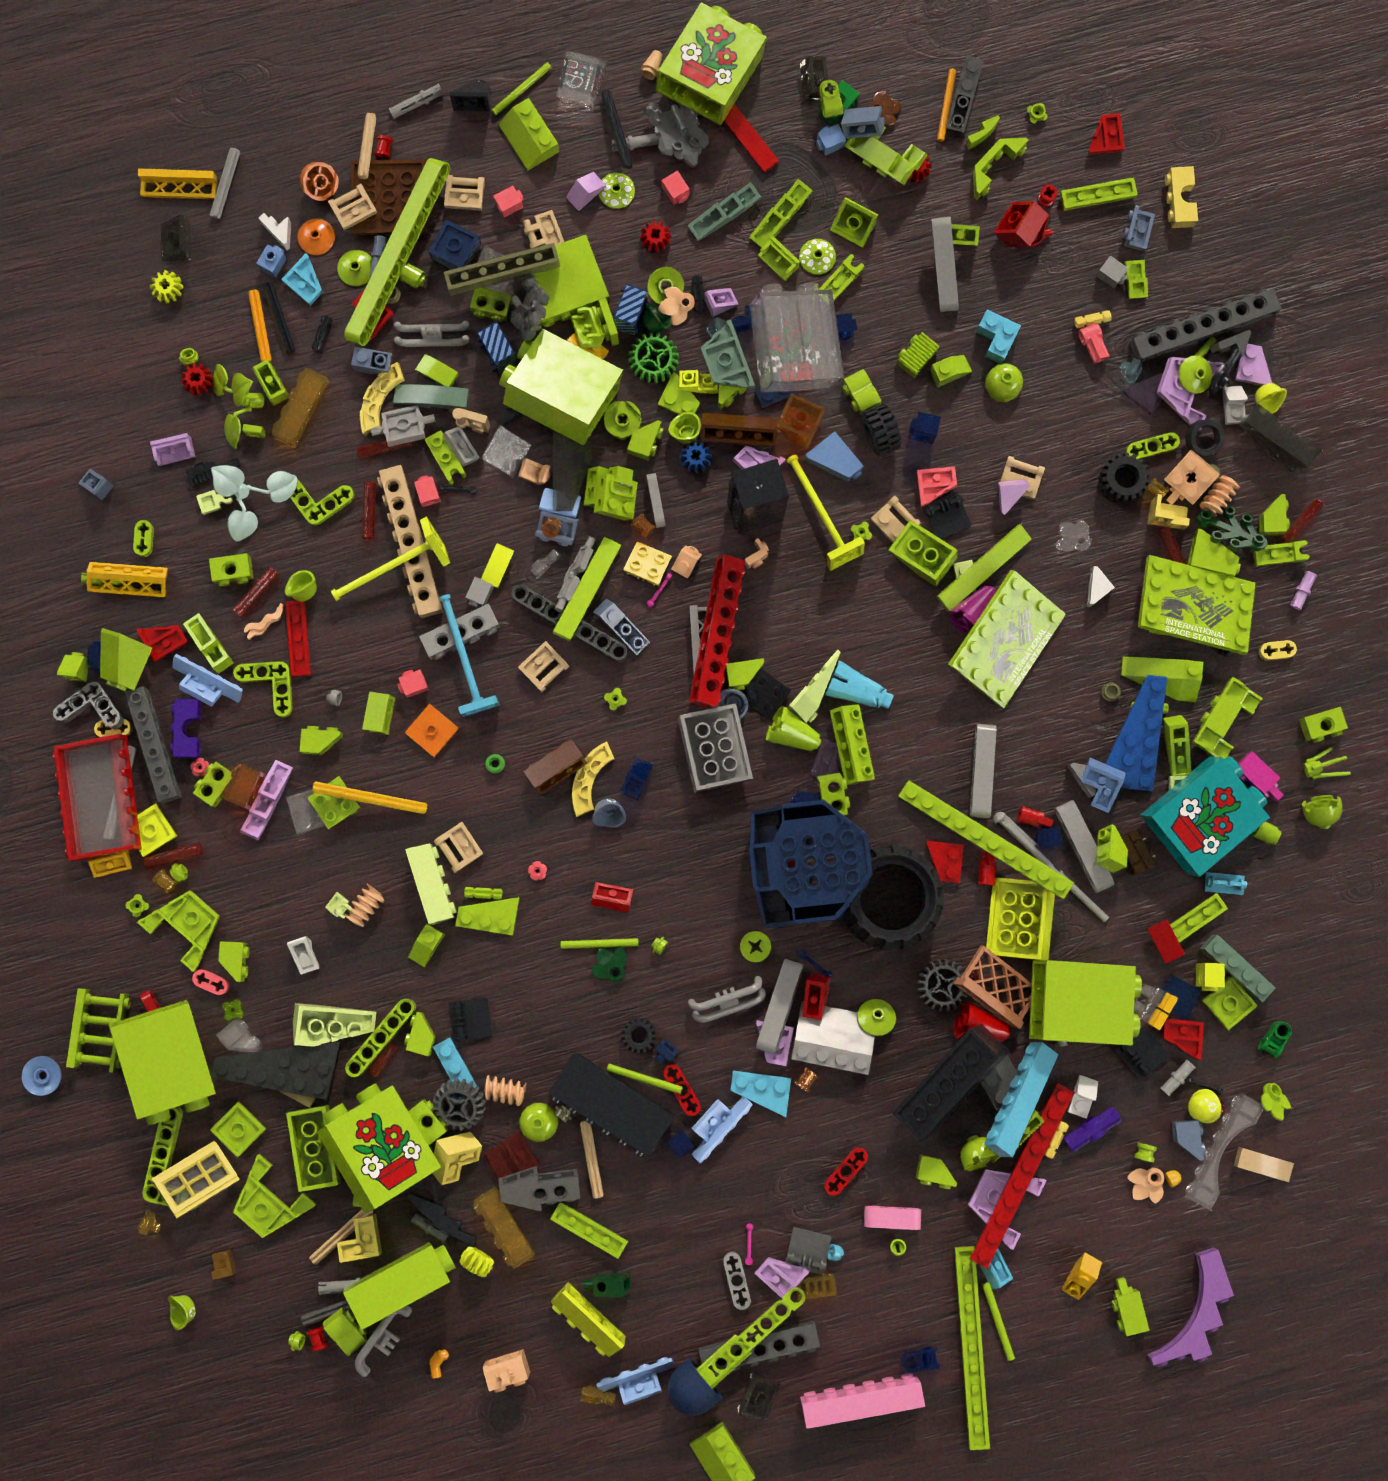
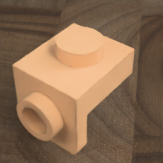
M526 458L523 460L518 477L537 485L545 484L550 477L549 470L551 466L541 465Z
M759 538L754 542L759 551L745 559V565L748 569L759 567L763 564L762 560L768 557L767 551L769 549L764 541L761 542Z
M685 546L680 551L671 570L688 579L702 554L692 546Z

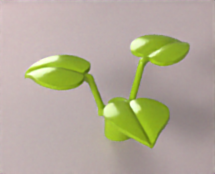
M216 364L213 374L214 379L212 380L214 393L217 396H222L224 390L233 393L235 405L246 407L234 412L233 415L228 414L225 419L224 432L226 439L234 449H237L241 433V424L237 416L244 412H251L252 408H262L264 406V396L262 393H249L253 381L241 373H236L233 376L232 389L226 386L228 382L227 372L222 365Z

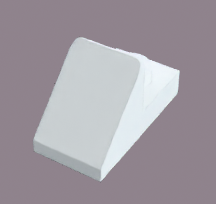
M263 213L259 217L261 224L286 250H289L291 237V221L289 217L278 224L272 216L268 218Z
M1242 386L1222 387L1225 424L1245 423L1244 403L1248 398Z
M305 936L287 942L300 974L319 969V963L312 950V942L309 938Z
M1079 1075L1074 1089L1075 1093L1070 1101L1067 1112L1087 1119L1092 1101H1096L1098 1081Z

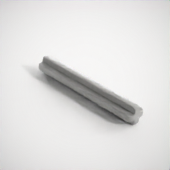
M230 148L210 211V217L214 219H220L240 156V151L236 148Z

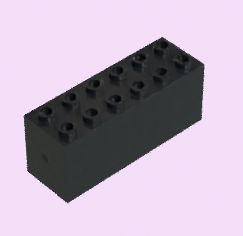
M777 459L732 472L731 479H729L730 484H728L727 506L729 511L734 513L732 521L735 530L739 529L740 534L784 520L789 493Z
M983 1024L970 1028L892 1114L920 1142L927 1139L946 1122L1009 1054L1010 1050Z
M576 1051L572 1054L549 1091V1094L552 1095L550 1097L551 1100L559 1105L563 1102L568 1106L567 1110L575 1115L578 1113L585 1116L584 1121L592 1126L595 1123L601 1126L600 1131L608 1136H611V1134L618 1137L617 1141L625 1147L628 1144L634 1147V1152L643 1158L645 1155L650 1156L674 1117V1113Z

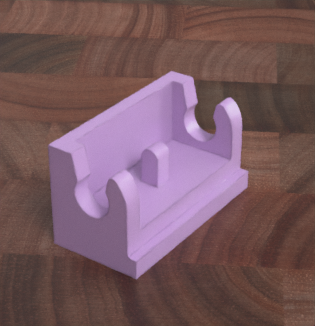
M188 433L150 442L154 460L157 461L158 466L196 458L192 439Z

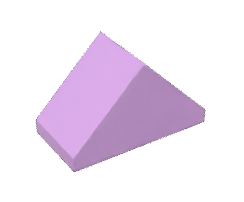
M592 172L577 179L566 198L580 211L606 185Z
M731 288L708 290L705 292L704 301L712 317L739 305Z
M1023 479L998 482L999 505L1004 515L1030 487L1028 481Z

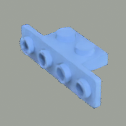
M178 654L173 657L172 668L186 675L179 684L181 691L211 707L221 695L237 703L240 702L243 689L238 685L230 683L221 676L213 674L185 657H181Z
M742 1096L730 1110L717 1099L692 1127L704 1139L692 1153L693 1157L699 1163L707 1159L711 1151L723 1141L730 1130L735 1128L737 1122L743 1115L749 1112L753 1104Z
M664 1357L657 1360V1363L651 1365L643 1364L637 1370L623 1371L617 1377L603 1378L596 1385L600 1393L619 1387L623 1404L627 1405L661 1393L662 1390L657 1373L674 1368L675 1364L672 1358Z

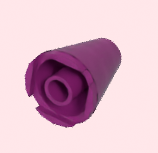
M983 586L952 608L948 615H951L949 620L952 625L962 634L965 632L969 633L997 590L992 586Z

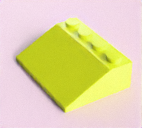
M996 878L995 886H992L986 948L996 956L1049 960L1055 894L1031 880Z
M569 1282L551 1300L553 1310L559 1315L563 1313L568 1318L566 1320L567 1323L574 1329L576 1327L582 1331L581 1336L588 1342L592 1341L596 1345L595 1349L602 1356L606 1354L610 1357L624 1347L626 1336Z

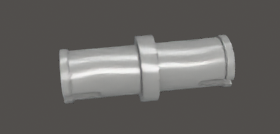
M1186 1059L1176 1072L1173 1071L1171 1073L1172 1076L1160 1089L1170 1097L1180 1084L1183 1085L1185 1083L1184 1080L1196 1067Z

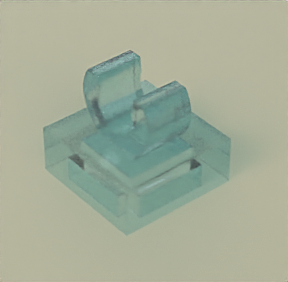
M717 317L712 320L705 330L712 338L717 331L719 332L725 326L724 323L726 321Z
M1135 358L1131 364L1123 361L1120 366L1122 369L1121 373L1125 374L1127 382L1131 384L1136 382L1143 369L1141 361Z

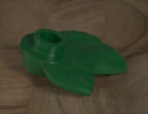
M618 947L614 953L606 949H598V964L591 968L592 973L599 979L607 978L613 983L622 981L625 976L624 966L627 963V955L624 949ZM614 969H617L619 971V975L617 977H614L612 975V971Z

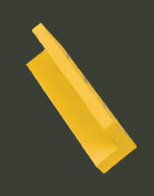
M138 169V177L141 180V197L215 198L217 176L214 171ZM146 183H154L157 188L152 192H146ZM167 184H173L176 187L172 192H165L163 190V187ZM186 184H192L195 188L190 193H184L182 190ZM204 185H212L211 194H204L200 189Z
M89 562L87 569V591L166 597L168 568ZM92 579H99L104 584L92 586ZM114 580L120 581L123 586L120 588L114 587L111 582ZM139 582L143 587L134 589L130 584ZM153 583L161 584V591L153 590L150 585Z

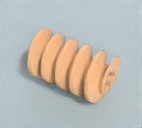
M1221 475V477L1217 478L1216 483L1213 484L1212 489L1208 491V495L1204 497V501L1200 503V508L1203 511H1209L1212 517H1217L1216 513H1223L1220 507L1227 508V504L1224 501L1231 502L1232 499L1228 495L1235 496L1236 493L1233 489L1239 490L1240 486L1228 476Z
M368 883L369 890L362 889L364 896L357 895L359 902L352 901L354 909H347L350 913L349 915L344 913L347 919L361 927L365 925L362 919L367 921L370 919L367 913L372 915L375 913L372 907L379 908L377 901L384 902L382 894Z
M488 1075L484 1089L485 1099L489 1101L491 1096H493V1101L497 1102L500 1097L501 1103L504 1104L508 1099L509 1105H512L516 1100V1106H520L524 1100L527 1083L521 1087L520 1081H518L513 1086V1080L510 1079L508 1084H505V1078H502L501 1082L498 1083L496 1076L493 1081H490V1076Z

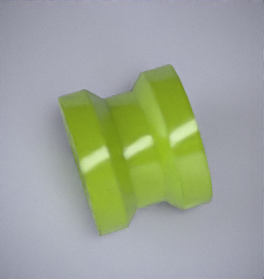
M1138 1142V1152L1134 1158L1154 1163L1153 1155L1157 1151V1147Z

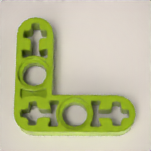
M297 479L296 488L301 493L296 495L294 492L290 497L308 523L318 526L350 504L355 498V493L350 486L343 485L318 503H315ZM344 490L346 492L350 491V493L348 494L349 498H341L340 501L342 503L339 505L338 501L334 497L337 495L339 499L343 496L342 492ZM301 497L309 499V503L306 506L299 505ZM334 501L335 508L333 510H326V502ZM319 507H322V510L326 513V515H323ZM313 512H314L315 514H318L319 512H321V513L317 516V517H318V520L315 521L314 519H311V518H312V515H311V514H312Z
M280 661L240 664L235 667L233 674L240 682L272 681L274 712L283 718L291 715L293 709L291 670L286 663ZM270 666H272L273 670H279L280 666L286 669V672H283L281 676L278 672H272L273 677H271ZM251 667H253L254 678H252L251 674H245L244 678L238 675V672H241L243 668L246 672H252ZM260 667H265L267 669L266 676L259 677L257 670ZM284 684L287 686V692L280 695L277 692V688L279 685ZM288 697V700H284V705L288 709L282 714V711L278 710V708L282 707V701H277V698L284 699Z

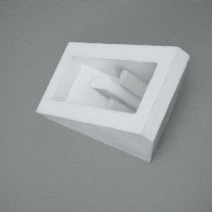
M1093 566L1090 569L1087 607L1093 606L1115 588L1097 566Z

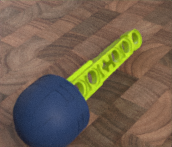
M798 1287L791 1288L782 1296V1300L776 1301L738 1336L735 1334L700 1366L692 1359L687 1358L673 1372L668 1383V1396L672 1405L685 1415L696 1416L707 1412L722 1399V1396L715 1386L751 1355V1350L790 1316L791 1310L795 1311L805 1301L803 1290ZM799 1291L802 1294L799 1302H793L790 1299L792 1292ZM780 1304L785 1305L787 1308V1312L783 1316H779L775 1311L776 1307ZM763 1318H769L772 1321V1326L769 1329L761 1327L760 1323ZM757 1325L764 1334L760 1336L758 1332L755 1335L756 1340L754 1342L752 1340L747 1341V1333H754L756 1331L754 1326ZM733 1345L741 1346L742 1353L739 1356L731 1354L730 1350ZM717 1359H725L727 1361L726 1368L718 1369L715 1365ZM710 1365H712L714 1371L719 1373L717 1376H715L713 1370L709 1368Z

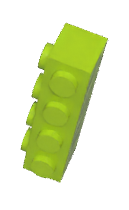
M859 704L841 706L830 710L843 776L846 778L847 785L874 780V771Z

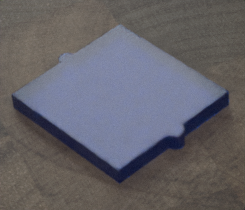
M1170 975L1165 987H1162L1163 991L1157 1003L1160 1004L1166 993L1177 997L1178 1000L1171 1011L1188 1019L1193 1007L1197 1005L1196 1001L1202 990Z

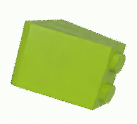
M102 628L100 678L107 680L106 684L123 691H126L127 688L135 690L152 647L120 633Z

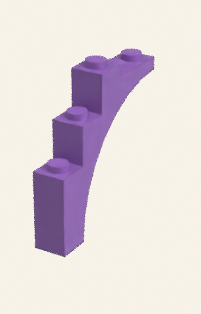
M1213 1247L1195 1253L1199 1268V1290L1194 1310L1184 1328L1173 1340L1162 1348L1147 1354L1148 1360L1153 1366H1164L1168 1364L1167 1361L1172 1359L1176 1361L1186 1358L1187 1354L1190 1359L1196 1360V1362L1205 1361L1208 1359L1207 1356L1212 1355L1205 1331L1207 1333L1218 1330L1219 1326L1223 1325L1216 1302L1224 1303L1229 1301V1297L1234 1296L1218 1249Z

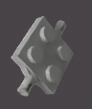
M418 405L381 413L383 419L382 426L371 428L372 436L384 434L388 447L425 439V424L436 422L435 416L432 414L423 417Z

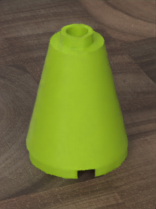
M781 706L772 718L774 720L772 726L769 725L766 740L807 751L818 749L821 743V739H819L820 734L787 707Z

